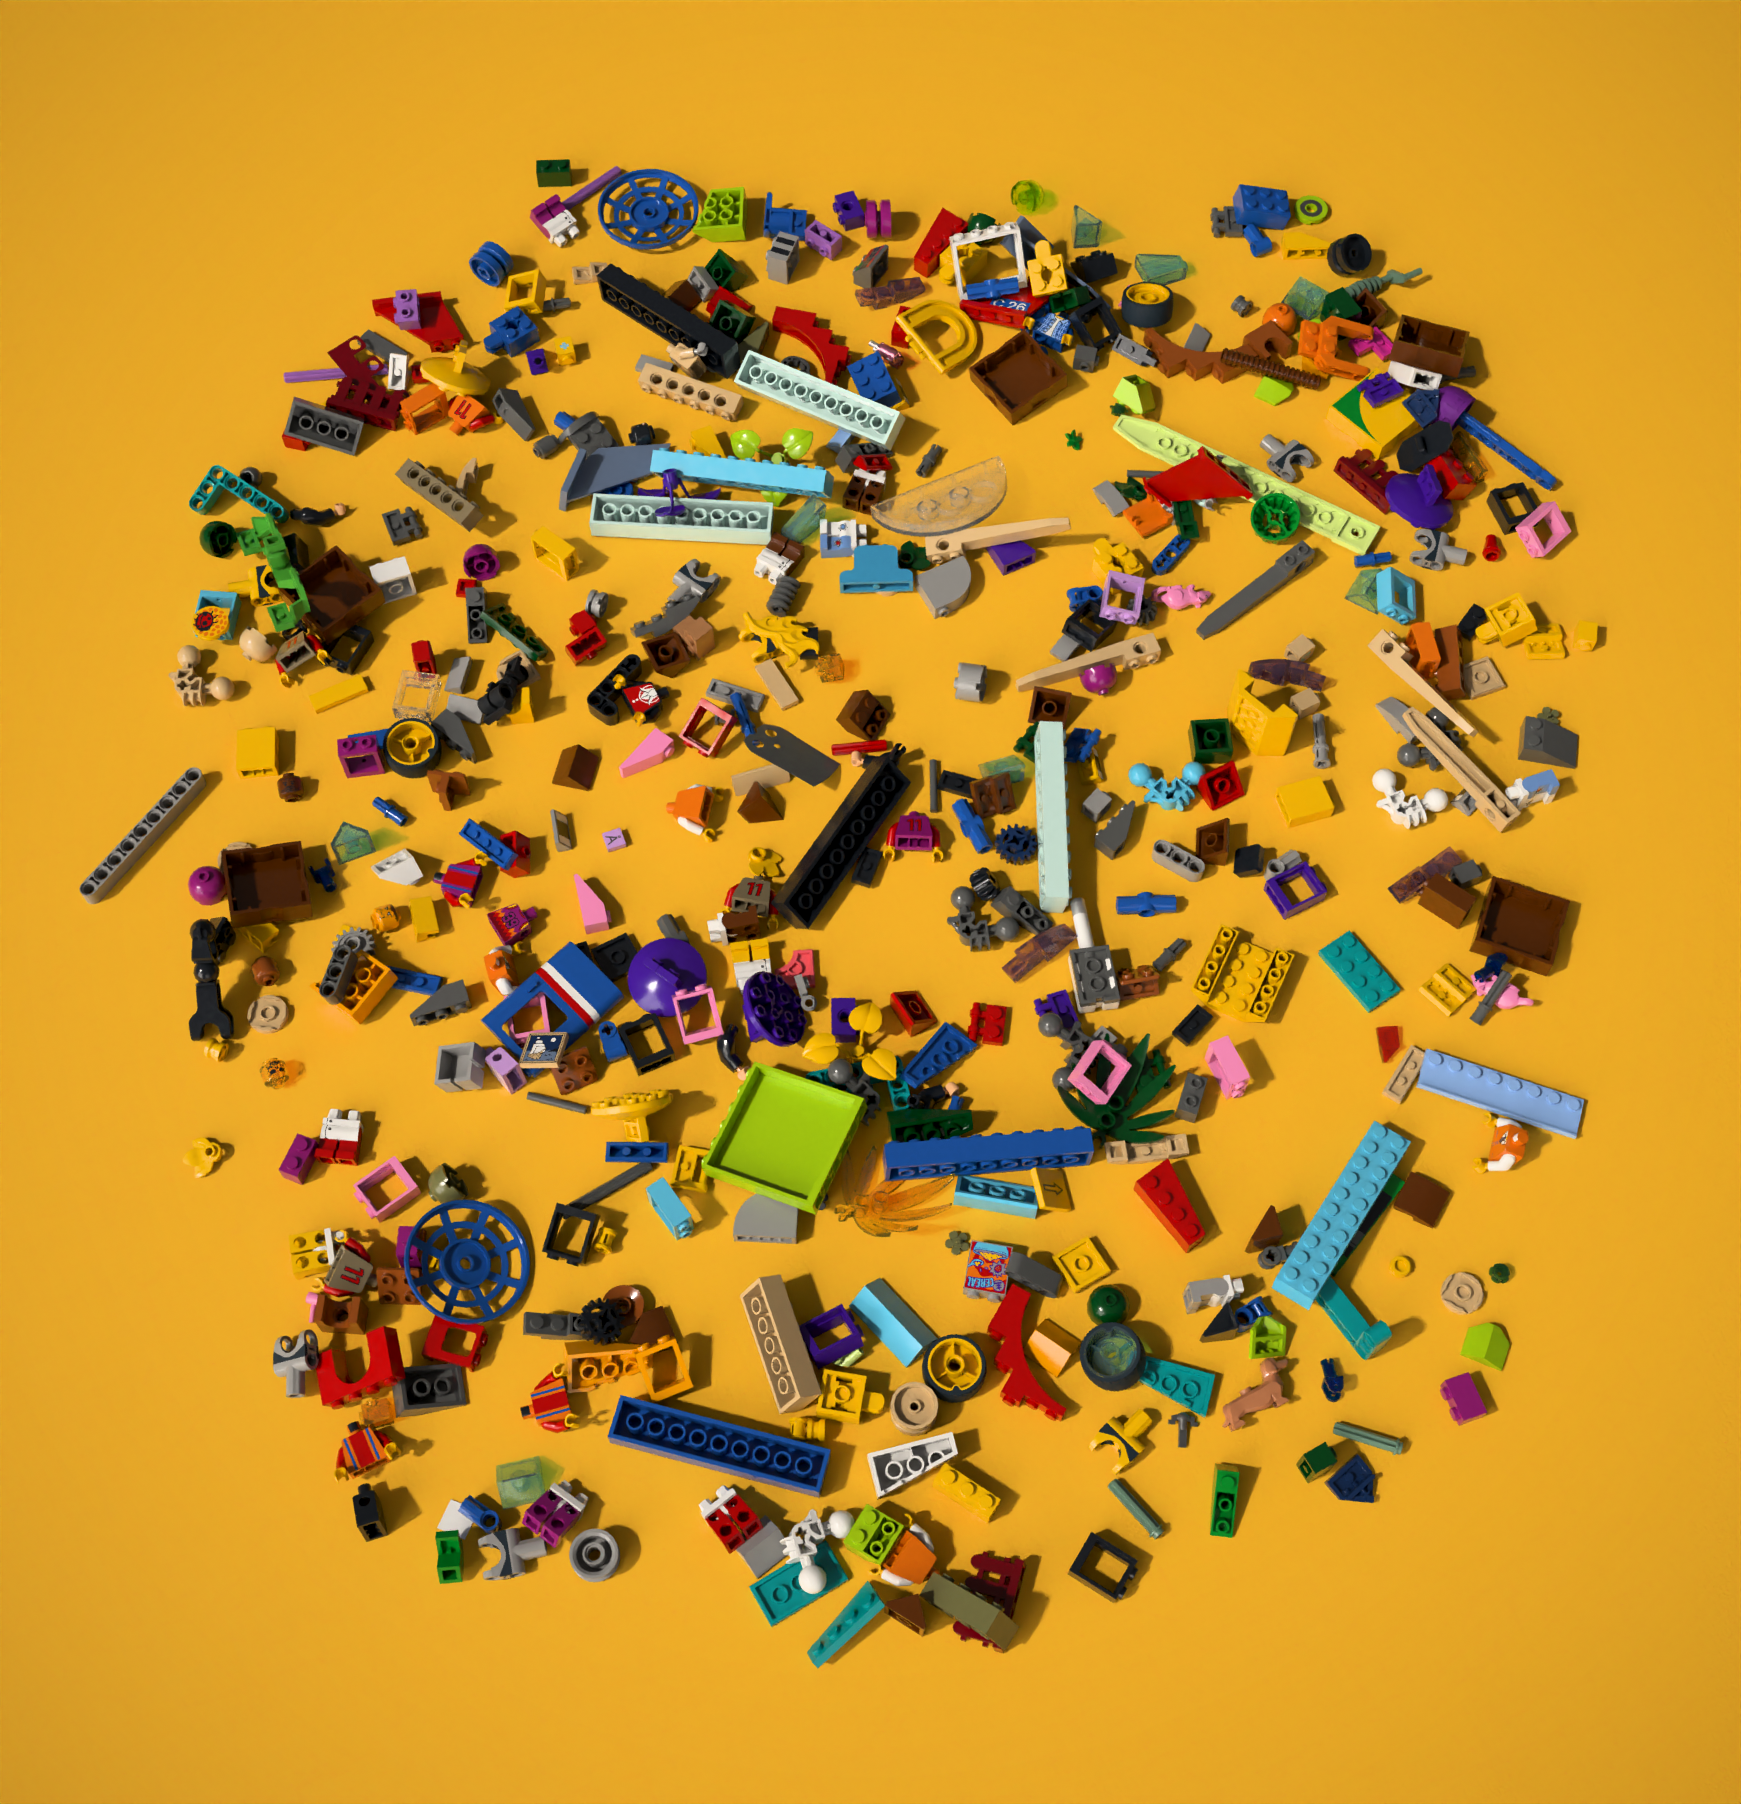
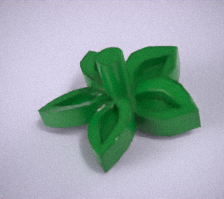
M1075 429L1072 430L1071 434L1066 433L1065 436L1068 439L1067 447L1072 446L1073 449L1079 450V442L1082 441V438L1076 437Z

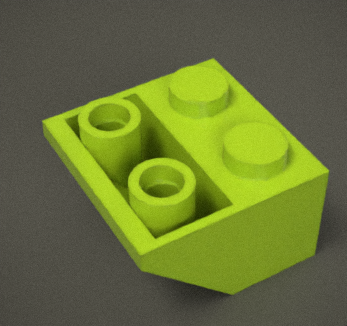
M1136 374L1122 377L1113 394L1117 402L1121 405L1129 406L1131 411L1138 415L1154 411L1156 406L1150 383Z
M866 1504L843 1542L849 1551L862 1559L882 1565L905 1526Z

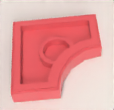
M813 949L793 950V956L789 963L782 968L775 969V975L782 976L791 989H798L794 976L802 974V977L807 976L810 988H815Z

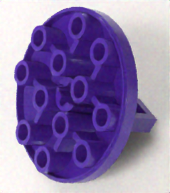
M1426 464L1419 475L1411 473L1397 474L1387 483L1385 496L1390 504L1391 511L1410 522L1413 527L1435 530L1445 526L1452 518V502L1450 499H1444L1441 495L1443 490L1433 465Z
M674 938L658 939L645 945L633 958L628 971V986L633 999L643 1010L650 1014L656 1013L658 1017L676 1016L672 995H676L675 991L681 989L691 991L695 990L697 985L707 984V969L702 956L687 942ZM703 994L679 1000L681 1013L684 1014L692 1009L699 1002Z
M761 971L750 976L744 985V1005L742 1006L745 1020H747L750 1041L757 1043L765 1038L780 1047H789L797 1043L802 1038L805 1024L807 1023L801 1006V998L796 996L780 975Z

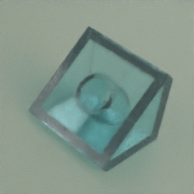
M1075 205L1071 226L1073 248L1098 247L1102 221Z
M1378 568L1360 571L1344 599L1378 614L1376 574L1383 570Z
M1015 755L978 765L983 778L1009 772L1011 784L1024 780L1025 764Z
M344 821L331 842V847L339 865L376 852L368 830Z
M539 1456L496 1466V1483L503 1509L534 1503L546 1492Z

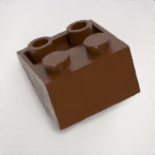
M860 690L852 693L836 721L847 732L863 740L873 741L891 714L869 690Z

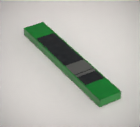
M1392 1174L1336 1265L1331 1274L1333 1277L1336 1276L1404 1186L1405 1182L1395 1174Z

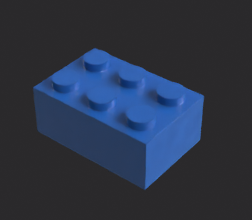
M1239 184L1232 198L1236 224L1249 225L1253 223L1257 227L1283 230L1291 217L1286 190Z
M878 351L847 366L860 396L889 408L902 401Z

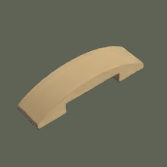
M472 458L463 468L456 484L458 495L462 493L466 496L469 483H476L479 471L477 458Z
M1186 1134L1165 1136V1139L1147 1144L1125 1143V1140L1104 1143L1107 1164L1151 1163L1189 1154Z

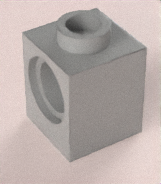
M1097 788L1083 802L1081 813L1097 823L1110 809L1112 799L1108 793Z

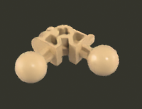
M186 645L179 649L177 658L180 665H182V669H177V672H170L169 678L175 683L174 688L181 697L184 706H188L190 702L193 706H197L199 701L204 706L207 694H212L219 700L229 699L234 694V683L227 677H217L212 683H206L202 677H198L194 671V667L199 665L202 659L198 648L193 645Z

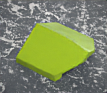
M1266 374L1257 388L1254 397L1277 406L1291 395L1294 388L1292 382L1282 381V379L1278 380L1277 377H1268Z
M1270 1316L1258 1317L1250 1329L1249 1358L1258 1359L1284 1356L1287 1327Z
M1484 1323L1468 1328L1460 1355L1501 1371L1510 1343L1500 1327L1491 1323Z

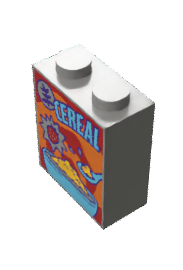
M971 1240L963 1294L971 1299L987 1298L988 1301L993 1303L1003 1301L1008 1282L1005 1270L1013 1247Z

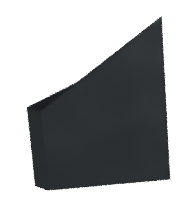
M1226 1302L1203 1332L1199 1341L1207 1343L1233 1340L1238 1330V1325L1229 1303Z

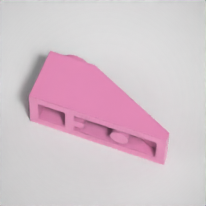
M655 728L620 765L621 777L626 778L662 763L666 758H669L674 752L673 739Z
M574 874L586 934L609 930L608 922H612L610 911H605L604 903L578 874Z

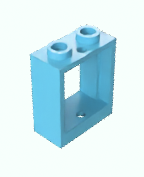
M1391 566L1377 573L1378 611L1401 625L1415 619V581ZM1395 591L1399 593V603L1395 602Z
M201 590L195 613L208 606L230 608L228 616L230 627L225 635L223 633L218 640H233L241 607L238 594L235 592Z
M664 1177L648 1186L646 1192L649 1203L675 1239L688 1237L694 1229L692 1216Z

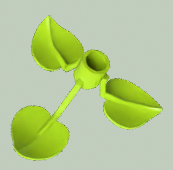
M792 428L786 431L782 438V445L786 448L784 454L779 452L770 454L758 449L757 447L761 439L757 433L751 430H739L731 435L730 440L733 452L738 458L742 460L752 458L755 455V451L771 457L773 464L779 465L780 462H789L788 454L792 459L803 457L811 446L813 432L799 428ZM760 490L764 499L767 502L773 503L775 507H779L788 494Z

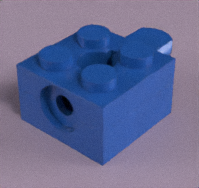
M516 306L489 323L491 335L484 338V345L488 353L493 354L503 348L512 358L540 341L538 328Z

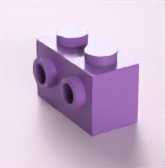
M815 220L805 229V244L819 252L822 256L832 260L842 251V236Z
M417 290L395 291L396 297L393 298L394 308H397V313H394L395 324L399 325L400 330L421 329L420 304Z

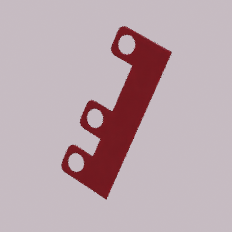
M358 335L351 337L327 352L345 375L352 378L354 385L358 386L360 382L366 381L369 383L371 390H375L379 386L371 376L382 370L384 365L376 356H372L360 364L354 355L365 349L366 344ZM358 340L361 343V347L359 349H352L350 342ZM370 361H376L379 367L376 370H370L367 364ZM400 390L407 398L410 396L405 390ZM367 395L366 399L369 403L372 396ZM384 400L381 407L387 408L389 401Z

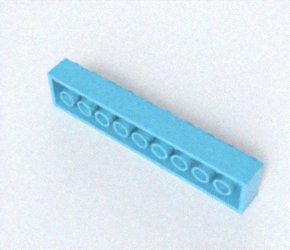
M659 448V450H653L650 472L660 478H663L662 471L674 468L677 470L678 478L681 477L682 481L830 499L832 497L834 476L830 474V471L825 470V467L815 466L812 469L803 464H797V467L790 466L791 464L786 462H780L778 465L773 464V461L762 460L761 463L756 462L752 458H745L744 461L738 460L739 458L735 456H728L727 459L721 458V455L718 454L704 456V453L693 452V454H687V451L684 450L670 452V449Z
M1373 1122L1276 1276L1272 1289L1307 1310L1311 1308L1405 1155L1411 1141L1378 1122Z

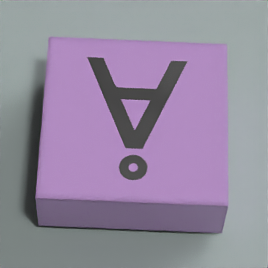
M620 828L602 833L608 852L627 847Z

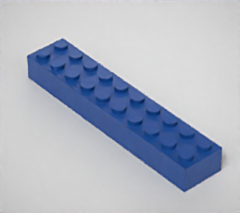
M1078 1126L1070 1130H1064V1128H1055L1052 1131L1038 1129L1031 1133L1015 1131L1003 1135V1133H993L991 1136L975 1134L967 1138L953 1136L950 1139L942 1140L935 1137L929 1139V1141H921L919 1139H912L900 1143V1141H890L888 1144H884L882 1159L885 1182L1027 1171L1035 1167L1052 1169L1089 1166L1094 1153L1091 1128Z
M620 1395L608 1434L609 1442L612 1444L820 1498L831 1457V1450L623 1395Z

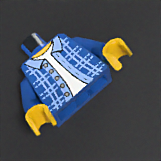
M1061 311L1059 315L1048 313L1045 317L1036 320L1028 316L1025 317L1023 326H1028L1029 330L1033 329L1032 337L1041 345L1061 353L1065 344L1071 346L1074 342L1073 329L1070 328L1071 322L1068 320L1069 315L1066 312Z

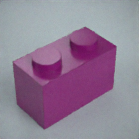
M297 1133L279 1168L283 1178L303 1185L316 1160L314 1157L315 1150L318 1148L316 1140Z
M1469 1372L1447 1379L1440 1385L1441 1395L1450 1406V1415L1454 1421H1457L1459 1426L1480 1419L1487 1413Z

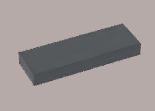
M369 329L360 337L366 344L365 349L388 363L390 353L408 355L407 352Z

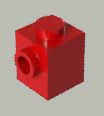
M585 610L575 613L569 618V630L574 637L577 636L579 638L597 626L594 616L592 614L589 615Z

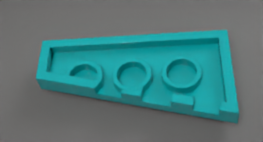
M1131 1351L1127 1371L1135 1361L1137 1354ZM1146 1356L1145 1370L1138 1381L1205 1418L1215 1375Z
M869 1581L864 1584L807 1651L809 1658L817 1668L825 1663L885 1607L882 1599Z

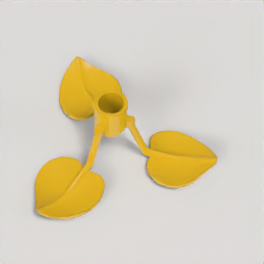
M874 1003L860 1005L854 1008L849 1015L850 1026L854 1030H861L859 1045L852 1047L850 1052L841 1044H835V1036L830 1033H819L813 1036L804 1047L803 1058L819 1064L831 1063L838 1057L839 1048L846 1054L847 1058H851V1063L862 1062V1068L869 1076L881 1080H896V1057L893 1052L888 1049L878 1048L871 1055L870 1053L866 1054V1049L863 1047L864 1032L874 1034L882 1025L881 1011Z

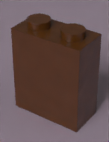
M1437 872L1432 878L1428 877L1422 886L1423 888L1418 894L1420 896L1419 905L1456 929L1466 919L1477 899Z

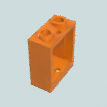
M431 383L400 402L402 408L400 412L405 419L403 423L407 430H411L415 435L449 416L446 393L440 390L438 385ZM434 401V405L413 417L414 412Z
M1416 622L1411 624L1404 643L1410 647L1409 652L1414 656L1409 663L1427 680L1434 678L1441 657L1430 622Z

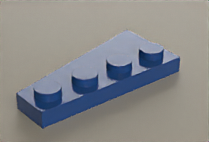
M945 1021L901 1072L899 1077L916 1089L975 1050L978 1045Z

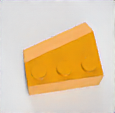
M362 949L355 953L358 961L343 1000L339 1004L333 1005L360 1025L398 979L390 968ZM322 980L318 983L314 982L309 986L319 995V988L322 983Z

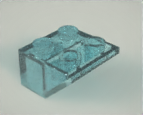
M1300 276L1281 303L1290 305L1297 315L1310 321L1320 315L1325 296L1329 292Z

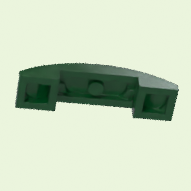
M1191 500L1172 502L1175 523L1180 539H1199L1197 521L1194 520Z

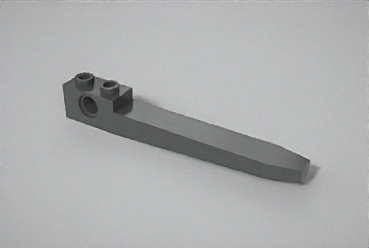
M1303 540L1278 558L1275 565L1208 615L1197 628L1196 633L1204 640L1224 630L1313 563L1315 551Z

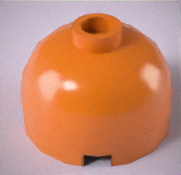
M1276 303L1267 308L1262 319L1263 325L1271 320L1287 337L1293 334L1297 325V315L1294 309L1285 303Z

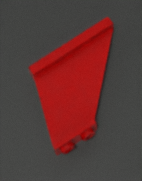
M1204 446L1197 450L1198 455L1150 479L1146 476L1142 478L1144 490L1149 495L1153 494L1160 504H1165L1169 508L1172 506L1171 502L1239 496H1244L1249 500L1253 496L1251 486Z

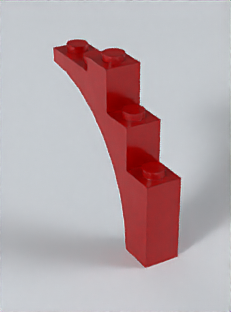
M776 306L772 318L773 331L787 334L808 346L822 364L825 381L837 386V377H840L841 371L846 372L847 365L851 364L852 355L849 354V347L835 345L833 330L819 328L816 313Z
M1012 1283L987 1329V1333H989L992 1339L998 1342L1004 1341L994 1359V1365L998 1371L1004 1374L1010 1373L1000 1397L1003 1398L1002 1401L1011 1407L1014 1405L1019 1407L1022 1401H1025L1029 1408L1045 1412L1044 1415L1053 1421H1056V1419L1061 1421L1065 1415L1066 1408L1054 1401L1039 1386L1030 1372L1024 1357L1021 1342V1324L1031 1293Z

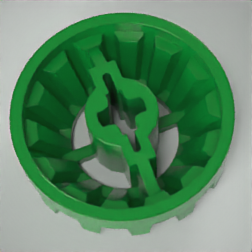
M1271 493L1261 497L1254 504L1251 511V526L1255 535L1262 538L1264 542L1269 541L1273 544H1277L1280 541L1286 542L1289 537L1295 535L1300 525L1298 505L1291 497L1282 493ZM1266 515L1268 525L1264 528L1263 518ZM1286 515L1288 517L1287 527H1285L1283 517H1285ZM1272 517L1279 518V522L1276 520L1272 521ZM1269 528L1278 529L1279 533H1271L1267 530Z

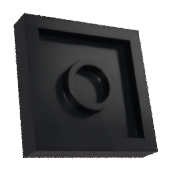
M627 933L591 949L601 971L612 982L628 975L630 964L638 953Z

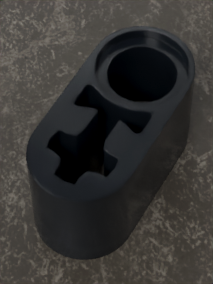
M805 627L808 629V632H802V634L818 642V627ZM808 649L800 655V660H818V654H816L815 650Z

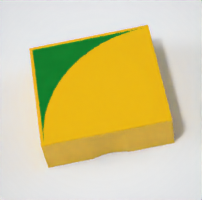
M1376 367L1329 405L1326 419L1344 434L1353 438L1360 447L1372 451V456L1379 460L1394 448L1402 438L1411 434L1420 425L1402 404L1411 395L1405 389H1403V395L1375 408H1372L1363 396L1365 390L1361 392L1357 390V385L1362 384V381L1375 378V375L1379 373L1383 374Z

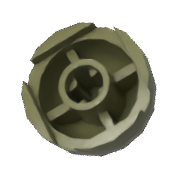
M447 1163L439 1165L428 1179L429 1196L433 1201H439L442 1204L454 1200H463L469 1194L463 1179L459 1181L455 1176L458 1173Z

